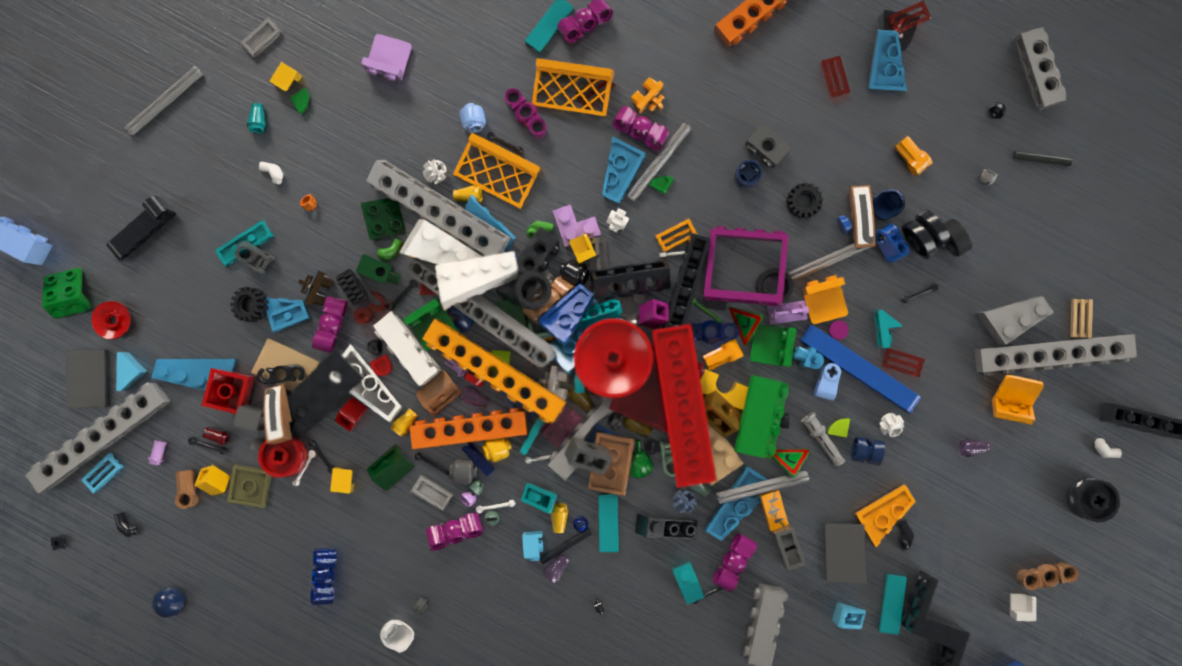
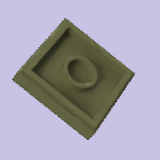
M233 464L227 503L265 509L272 476L266 474L261 468Z

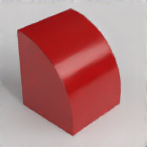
M351 397L339 410L335 422L351 432L366 412L367 407Z

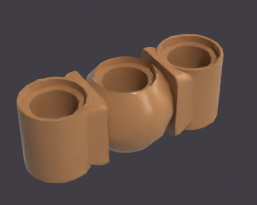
M561 276L557 277L551 284L552 293L546 305L531 310L523 308V313L534 323L540 325L538 319L570 293L575 286L563 280ZM543 291L540 292L538 298L535 297L529 302L538 301L542 297Z
M1065 562L1042 564L1037 569L1020 570L1017 573L1016 580L1021 586L1029 590L1043 587L1053 588L1058 583L1075 582L1078 579L1079 572L1075 566ZM1068 568L1069 572L1064 576V570ZM1050 572V577L1045 580V574ZM1031 576V581L1026 584V578Z

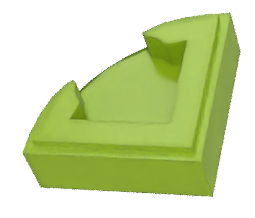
M841 418L829 426L827 434L847 438L850 419Z

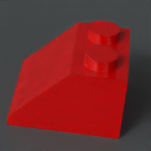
M211 368L201 406L236 414L238 406L249 405L255 377Z

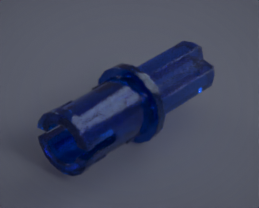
M468 442L467 446L469 449L464 446L461 450L486 476H489L495 468L486 460L484 453L481 454L472 442Z

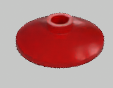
M105 301L95 308L91 321L93 329L99 336L106 339H116L127 332L131 323V317L128 309L120 302ZM116 317V323L113 324L112 318Z

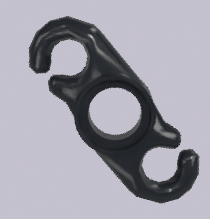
M298 364L282 365L274 368L268 367L266 371L270 376L265 380L262 378V373L265 370L261 368L257 373V379L263 384L295 381L296 377L293 376V371L298 369L300 371L298 380L301 381L305 377V369ZM279 369H283L286 372V377L283 380H279L276 376V372Z

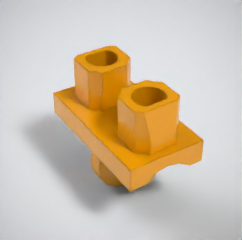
M649 77L644 82L642 87L649 92L645 97L638 90L632 95L631 101L636 106L638 113H641L650 102L652 104L648 109L651 112L655 108L661 110L664 107L661 101L665 97L660 94L655 98L663 89L662 86L664 84L660 80L657 83Z

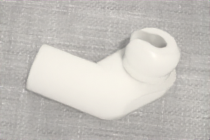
M260 162L259 171L268 172L274 184H281L284 175L280 167L276 164Z
M1103 438L1095 440V450L1101 457L1121 458V449L1110 448Z

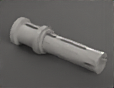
M812 412L806 415L800 422L805 424L810 431V436L816 438L835 467L842 465L845 459L826 434L825 426L821 425L815 417L816 413Z

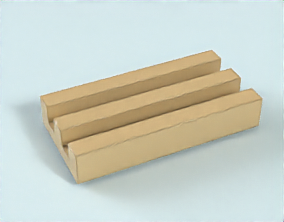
M1071 299L1070 337L1092 338L1093 300ZM1078 303L1080 304V312H1079V334H1077V306H1078Z

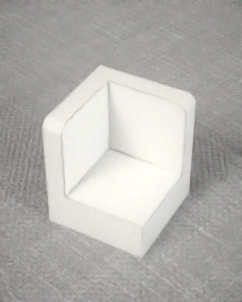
M1010 594V617L1016 621H1036V597L1030 594Z

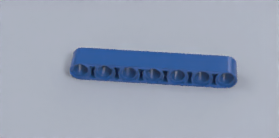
M813 325L809 326L800 340L805 346L817 349L816 353L821 354L823 358L838 365L840 369L909 414L912 413L921 399L918 394Z

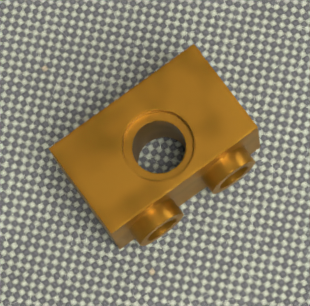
M715 390L703 397L707 423L723 438L739 429L742 414Z

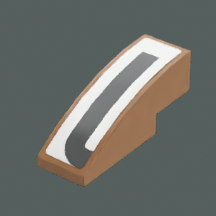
M870 185L851 186L848 197L855 248L875 247V222Z
M285 384L265 389L264 425L267 443L278 444L292 440L289 422L292 420Z

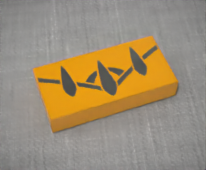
M777 489L759 494L768 529L772 532L788 526L780 491Z

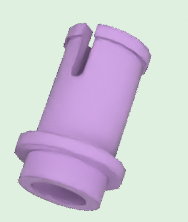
M447 359L445 365L454 370L458 377L464 378L467 372H469L470 369L466 371L458 366L459 362L456 360Z
M154 440L151 456L148 457L150 464L161 465V462H164L162 458L166 442Z

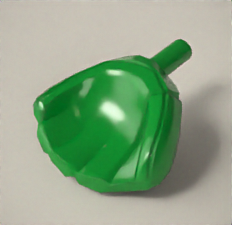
M636 440L637 451H634L632 455L629 476L644 478L651 473L654 465L649 455L644 450H641V441Z

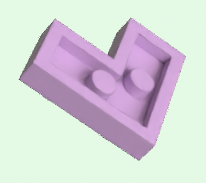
M571 205L553 210L565 247L570 246V240L585 233L589 239L601 235L595 216L576 222Z

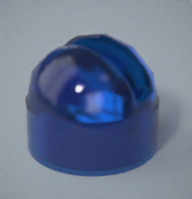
M581 515L577 516L573 521L574 529L579 532L586 530L588 527L587 518ZM585 521L584 525L576 527V524Z

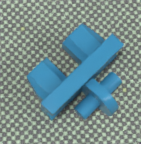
M794 347L792 359L799 361L798 366L819 369L824 363L823 356L816 353L817 349L807 347L804 349Z

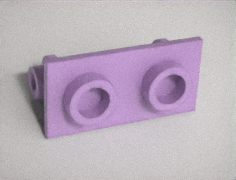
M805 300L783 303L782 307L767 306L770 325L808 319L807 313H809V308L806 306Z

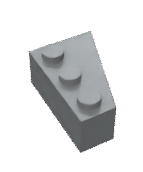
M1040 296L976 314L997 345H1006L1052 314L1053 310L1044 297Z

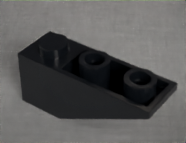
M637 514L635 533L652 538L696 540L698 520L653 514Z

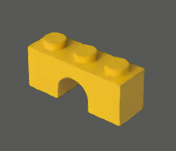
M705 369L704 375L700 379L703 397L716 390L739 412L743 410L748 387L734 382L729 392L721 393L716 387L719 375Z

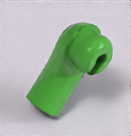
M536 221L527 228V237L532 239L540 227L552 233L554 224Z
M395 238L391 247L378 249L377 257L384 261L396 258L404 242Z

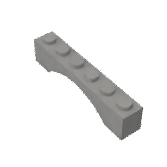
M602 397L599 400L601 405L597 409L593 407L586 415L588 419L584 424L580 422L575 427L574 431L576 433L572 437L584 440L594 424L609 413L614 412L609 410L613 398ZM569 436L561 443L563 448L559 452L555 450L548 458L550 460L548 466L564 480L577 468L569 465L564 454L572 439Z

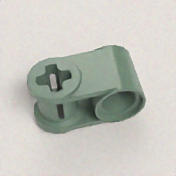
M660 441L663 471L666 475L675 477V472L669 473L667 471V465L673 462L671 449L666 450V448H671L670 442Z

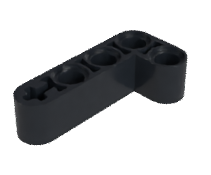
M157 195L147 198L142 204L145 210L107 243L106 247L118 261H124L175 217L176 212L164 198Z

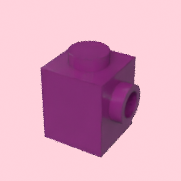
M652 299L639 306V325L655 329L669 322L668 303Z

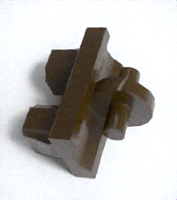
M318 270L312 284L313 276L307 275L305 281L299 279L298 283L303 285L300 292L304 294L310 288L305 299L307 304L312 305L313 303L323 306L326 296L317 293L320 286L330 289L333 280L326 276L324 272Z

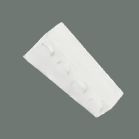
M421 219L418 220L399 252L437 265L483 257L431 223Z
M514 252L435 265L444 310L456 303L467 301L472 296L483 294L486 290L493 287L497 288L518 278Z
M389 312L373 326L376 329L375 334L380 340L384 339L388 345L386 346L388 350L397 356L401 366L408 370L412 379L419 386L426 385L442 371L395 312Z
M350 344L343 353V356L365 377L350 393L392 423L403 407ZM332 372L330 378L338 383L341 380V375L338 372Z

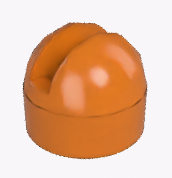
M308 194L301 199L299 204L303 209L313 211L317 206V201L311 194Z

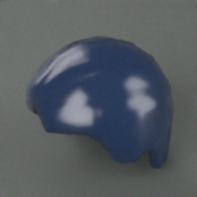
M885 189L879 192L872 200L874 214L881 220H888L899 215L905 207V198L897 189Z
M453 305L447 309V314L454 318L453 323L456 328L460 329V333H466L471 329L474 320Z
M173 587L159 590L154 594L151 602L154 613L163 618L177 615L184 607L185 597L180 590Z

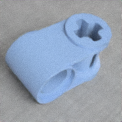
M825 363L821 367L814 389V396L834 401L841 375V369L838 365ZM832 368L835 371L834 374L827 373V369Z

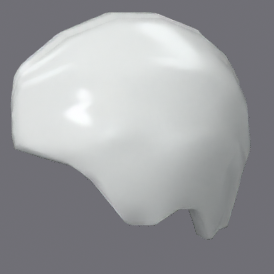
M390 620L384 624L380 632V639L387 648L400 653L406 651L414 639V631L401 620Z

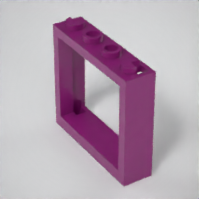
M717 226L716 229L711 228L704 299L782 307L789 234H785L783 231L766 233L762 229H755L753 232L746 231L745 228H735V230H727L723 226ZM716 237L782 242L777 295L711 289Z

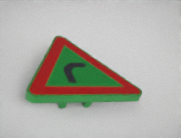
M731 306L729 311L743 345L746 346L751 341L764 317L761 314Z
M776 449L772 458L789 475L796 477L809 456L810 450Z

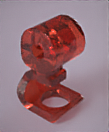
M370 292L381 302L379 306L370 302L368 304L369 307H360L354 311L353 318L357 323L368 324L375 317L374 311L383 312L387 309L388 301L379 292Z

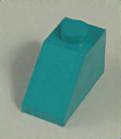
M690 561L672 568L687 605L705 597Z

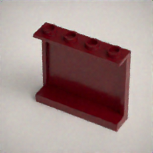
M650 342L653 351V367L647 381L636 392L625 397L613 398L609 410L668 433L654 343ZM698 362L700 379H702L705 368H703L704 363Z

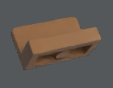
M442 370L415 394L422 406L434 416L463 391L451 379L449 374Z

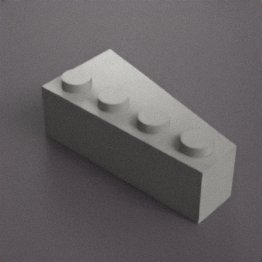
M759 583L758 588L754 590V600L756 602L755 607H752L750 612L752 625L748 626L747 629L749 642L748 646L745 645L743 653L748 664L772 666L776 649V641L773 640L774 637L779 636L780 622H778V619L783 618V601L787 602L788 594L782 587Z

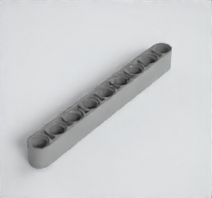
M421 259L411 262L409 264L410 274L440 296L438 279L436 280L435 265L437 264ZM477 294L468 298V302L464 301L453 305L536 366L544 367L555 359L556 351L550 344L483 296Z

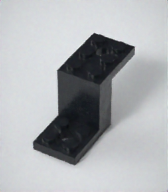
M337 349L292 390L293 393L287 398L292 420L289 422L290 431L298 440L365 378ZM332 372H338L341 375L340 382L334 383L331 381L330 375ZM301 407L305 410L303 418L295 415L296 408Z
M920 570L914 579L915 586L913 592L908 596L907 609L902 613L901 625L912 634L942 644L938 650V660L933 666H959L970 633L958 624L927 614L939 580L929 573Z

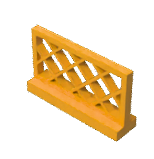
M536 59L537 69L532 103L535 106L607 116L614 70ZM541 72L549 73L552 80L543 85L540 81ZM562 75H567L571 82L562 88L557 79ZM580 78H586L590 85L581 91L575 82ZM600 80L607 81L606 90L602 93H599L594 86ZM555 81L560 91L551 96L546 87ZM573 84L579 93L570 99L565 90ZM592 87L598 96L589 102L583 93ZM544 90L549 99L544 103L537 102L538 94ZM561 93L568 100L562 106L558 105L554 100ZM580 95L587 103L581 109L576 108L572 102ZM599 98L604 103L603 112L595 111L591 106Z
M471 133L453 175L473 185L480 186L481 189L521 209L542 167L475 133ZM471 146L479 149L481 157L471 160L469 155ZM492 155L496 158L498 165L488 168L485 157ZM482 159L485 170L475 173L472 162ZM470 164L473 174L465 176L459 173L462 165ZM509 164L513 167L515 174L505 177L501 166ZM499 167L502 178L492 181L489 170ZM486 172L489 183L482 185L478 182L476 175ZM523 173L531 175L532 178L529 184L522 186L518 175ZM516 176L519 187L509 190L506 179ZM503 180L506 191L498 193L495 191L493 183ZM520 189L522 198L519 203L512 200L510 192Z

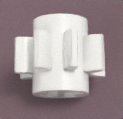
M433 159L423 166L425 168L423 175L428 182L437 184L446 178L444 173L447 170L443 162Z
M618 208L617 212L611 211L606 221L610 225L609 230L616 233L618 229L624 231L629 220L625 216L626 211Z
M893 413L884 415L879 423L882 433L884 435L889 434L891 437L900 435L905 427L902 417L900 415L895 416Z

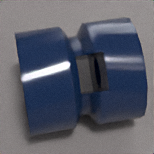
M754 160L742 162L734 174L736 184L744 189L755 186L762 177V168Z
M856 436L852 444L851 460L862 463L867 460L868 464L880 466L884 458L885 443L873 439L869 442L868 438Z

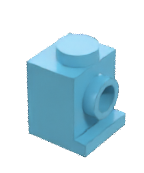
M543 531L523 532L524 558H528L529 561L540 560V552H543V540H539V538H542Z

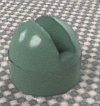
M473 479L472 483L467 485V487L479 496L484 488V484L480 479Z
M494 510L488 511L484 516V522L488 526H495L500 520L499 514ZM496 517V520L487 521V518Z

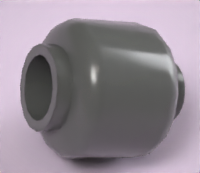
M456 459L454 463H450L449 479H452L455 484L469 485L472 483L473 478H477L478 467H474L472 460Z

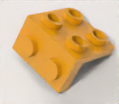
M837 275L826 277V282L819 283L818 280L808 282L807 287L801 288L806 306L809 308L808 314L812 324L848 315V309L841 285H845L843 277L837 278Z
M1006 375L991 400L994 417L1032 425L1035 421L1033 404L1044 388L1043 382Z

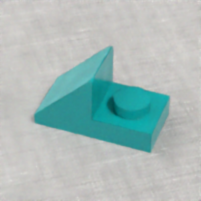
M883 310L873 311L878 349L891 348L892 334L888 331V328L903 327V325Z
M526 483L521 501L551 514L557 494L555 491L545 490L532 483Z

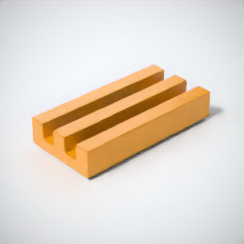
M687 219L655 237L663 253L687 242L689 236L668 247H665L664 244L690 231L695 234L697 232L690 219ZM688 224L689 228L662 241L661 237Z

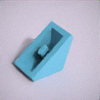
M117 352L116 391H128L147 371L129 352Z
M837 602L832 621L840 628L861 629L866 610Z

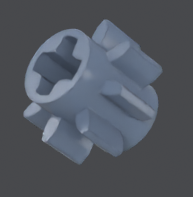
M679 490L672 498L673 507L679 513L686 511L689 514L697 504L695 502V495L688 490L684 492Z

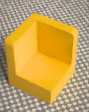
M281 62L269 82L287 91L292 82L295 80L299 83L302 76L296 70Z
M586 233L569 241L578 263L596 256Z
M211 465L200 470L194 486L212 496L225 492L230 475Z
M341 467L333 468L330 492H353L354 484L351 483L353 471L341 469Z

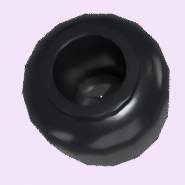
M570 259L567 263L562 264L560 274H562L563 280L576 287L587 282L589 270H587L586 264Z

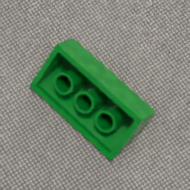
M751 375L734 448L735 452L772 459L776 452L775 444L777 436L780 434V421L785 412L784 404L789 394V384Z

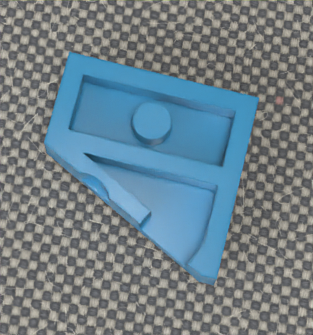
M265 298V300L269 301V304H265L266 307H269L266 313L274 333L310 320L306 304L303 300Z

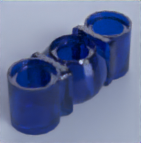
M706 320L699 324L691 323L692 327L696 330V335L693 337L694 340L703 341L707 344H714L721 340H734L739 335V328L734 323L724 324L718 323L715 320ZM709 326L715 329L713 337L706 335L705 331ZM728 326L734 329L732 337H728L725 334V329Z
M335 548L314 549L313 567L315 568L312 571L313 585H311L312 589L310 592L312 605L333 604L334 587L332 585L335 581V571L333 568L336 567L337 559Z

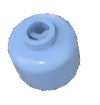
M468 103L459 112L462 128L469 133L480 132L486 124L483 108L479 105Z

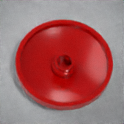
M605 319L591 325L580 336L574 351V366L579 379L590 391L602 397L621 398L636 392L647 381L653 367V351L647 336L639 327L622 319Z

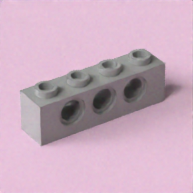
M1043 27L1021 33L1014 41L1037 111L1067 100L1066 90L1060 81V71L1055 66L1054 53L1050 50L1049 38L1047 33L1044 32ZM1033 47L1038 49L1039 54L1034 52ZM1039 65L1044 67V72L1039 69ZM1045 83L1049 84L1050 90L1046 89Z

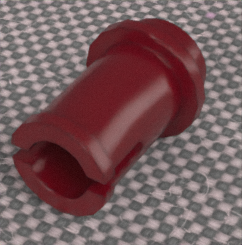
M210 427L204 429V431L211 433V435L203 433L202 437L204 439L217 442L220 446L228 443L230 435L226 431L221 432Z

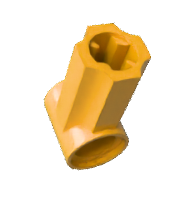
M909 136L905 137L894 147L907 162L906 166L909 171L915 176L921 174L933 163L931 157L925 151H921Z
M733 339L702 357L709 371L744 355L736 339Z

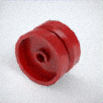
M292 436V440L278 444H269L265 440L258 452V462L261 469L273 477H292L300 473L308 459V450L305 444Z

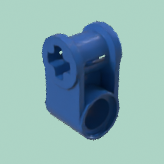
M890 223L885 225L883 229L875 232V242L880 247L887 261L893 263L909 254V245L905 242L896 225Z

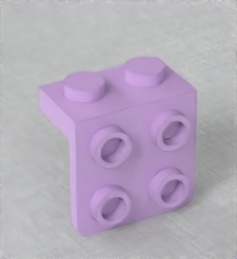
M377 34L375 35L369 57H363L361 65L369 74H380L392 81H395V79L402 81L412 46L408 42Z

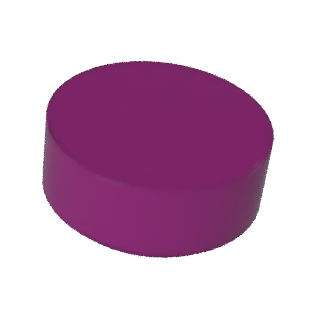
M834 321L828 328L829 335L836 340L844 339L849 332L848 325L843 321Z

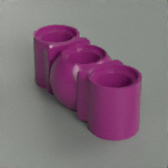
M592 0L591 3L587 4L588 8L577 10L574 18L572 15H569V17L559 21L557 29L568 43L576 42L583 36L582 32H590L596 27L597 23L600 26L612 18L613 10L605 0Z
M508 89L505 93V101L507 106L512 109L516 121L521 125H525L534 138L544 137L547 132L546 123L540 118L536 106L526 101V98L522 96L518 89ZM517 95L519 99L517 102L512 103L509 101L510 96ZM527 109L531 111L530 116H521V112L523 110ZM536 124H540L543 126V129L540 132H535L533 127Z
M621 107L612 121L613 127L620 132H624L626 135L629 131L635 140H645L643 144L653 150H660L669 136L668 129L658 125L656 122L652 126L651 121L647 117H637L638 113L634 112L630 107Z
M331 296L326 298L322 311L324 314L320 317L318 330H316L312 341V349L327 353L333 352L337 340L336 335L341 329L348 301Z
M470 513L460 517V521L450 520L444 526L439 524L427 528L426 536L429 549L437 551L448 547L449 543L457 544L462 542L464 538L468 540L481 536L483 530L479 514Z
M738 533L729 547L731 551L727 552L723 558V567L719 566V569L715 572L713 583L728 592H732L740 579L738 575L745 570L747 559L750 560L754 554L757 543Z

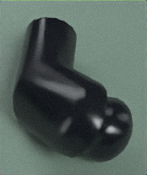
M123 512L114 514L116 527L120 533L126 537L137 534L136 525L129 526L126 524Z
M904 520L898 523L902 532L898 544L901 550L909 549L914 539V534L909 524Z

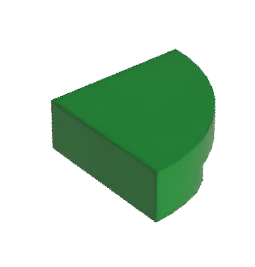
M304 87L290 97V100L301 115L308 108L310 95Z
M660 176L653 179L648 186L665 195L675 178Z

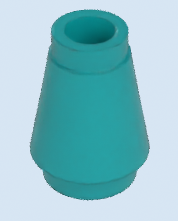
M253 103L246 124L250 132L262 133L264 128H266L264 109L260 103Z

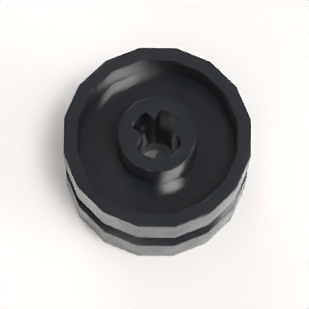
M924 209L915 216V220L911 219L901 226L902 233L909 245L924 259H929L936 254L937 248L942 249L951 243L948 230L930 210Z
M1084 477L1074 481L1068 488L1066 495L1067 505L1070 511L1077 517L1096 523L1106 522L1112 519L1119 510L1120 495L1117 489L1109 482Z

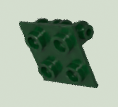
M385 198L360 203L370 240L378 241L381 240L380 238L406 234L398 201Z

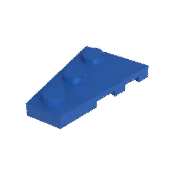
M579 284L540 317L538 323L563 346H566L594 300V295L582 284Z

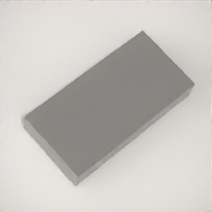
M267 18L240 43L256 58L282 32Z
M422 474L411 490L412 493L442 511L445 510L454 495Z

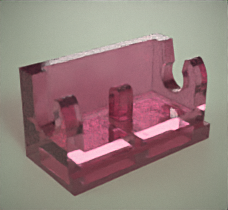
M566 404L556 421L546 423L539 432L558 448L582 418Z

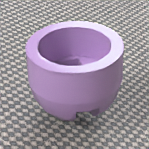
M469 490L460 495L462 503L467 508L476 502V495L473 496V491Z

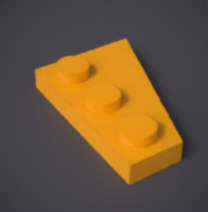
M903 484L859 510L855 515L860 524H865L866 534L874 547H877L881 543L882 538L892 530L895 523L906 514L916 501L907 486Z

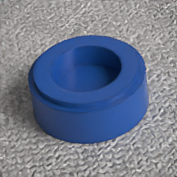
M842 215L837 218V223L845 235L853 231L852 224L847 216Z

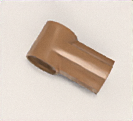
M194 470L176 472V506L180 509L195 507L199 502V496L196 493V486H194ZM186 495L190 498L189 504H186L184 501Z

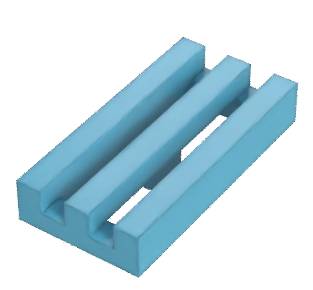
M112 453L107 454L81 479L93 494L97 493L124 468L113 457ZM108 461L111 462L91 482L88 481ZM112 467H116L99 484L93 487Z

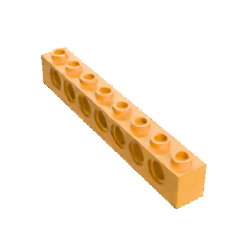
M439 319L433 320L422 338L427 342L426 345L433 350L439 349L443 352L442 356L448 360H456L459 362L458 366L466 371L470 369L475 373L474 376L481 381L487 380L491 383L490 387L498 392L504 391L507 393L506 397L513 402L518 400L524 404L522 407L531 413L535 411L540 415L539 418L546 423L555 422L567 403L561 397ZM445 335L449 338L447 346L442 344V338ZM460 346H463L466 350L463 357L458 354ZM476 356H479L482 360L480 367L474 365V358ZM492 367H496L498 370V375L495 378L490 375ZM508 377H511L514 380V386L512 388H509L506 385V379ZM525 387L531 391L529 398H525L522 395V390ZM540 398H544L547 401L545 409L540 408L538 405Z

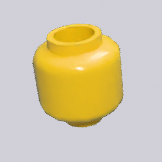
M508 438L485 440L484 446H482L486 460H490L493 463L507 458L509 450L512 449Z

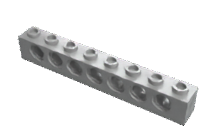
M386 160L375 161L366 180L372 184V188L385 192L391 200L401 202L404 208L410 211L414 210L419 214L420 218L427 221L430 220L435 224V227L451 233V237L467 243V247L480 251L484 257L504 252L511 237ZM389 178L392 180V185L388 182ZM404 187L408 191L407 195L404 193ZM420 197H422L424 201L423 205H421L420 203ZM436 207H438L440 210L439 215L435 211ZM451 217L455 218V225L451 222ZM468 226L472 230V235L467 232ZM484 236L488 239V245L483 242Z
M1135 334L974 349L977 372H983L984 376L996 375V371L1002 370L1003 374L1015 373V369H1022V372L1034 371V367H1041V370L1053 369V365H1060V368H1070L1074 363H1079V366H1091V362L1098 361V364H1110V360L1117 359V363L1130 362L1129 358L1137 357ZM1112 345L1115 349L1113 354L1110 352V347ZM1092 347L1096 350L1094 356L1091 354ZM1073 349H1075L1077 352L1075 358L1072 356ZM1054 351H1056L1058 354L1056 360L1053 358ZM1035 353L1039 355V359L1037 362H1035L1033 358ZM1016 354H1018L1020 357V361L1018 364H1016L1014 361V357ZM997 356H999L1001 359V363L999 366H997L995 363V358Z
M148 382L139 388L140 391L127 396L123 404L109 409L108 415L92 422L93 426L82 429L77 433L78 436L75 439H69L64 442L60 450H55L46 455L45 461L31 466V471L25 474V476L37 493L48 492L170 403L171 400L159 383ZM144 397L147 400V405L145 407L142 405V399ZM127 409H130L131 411L130 418H128L126 415ZM112 420L116 423L115 429L111 427ZM96 432L100 434L99 441L95 438ZM81 443L84 445L83 452L80 450ZM65 455L69 458L68 463L64 460ZM50 466L53 469L52 475L49 473Z

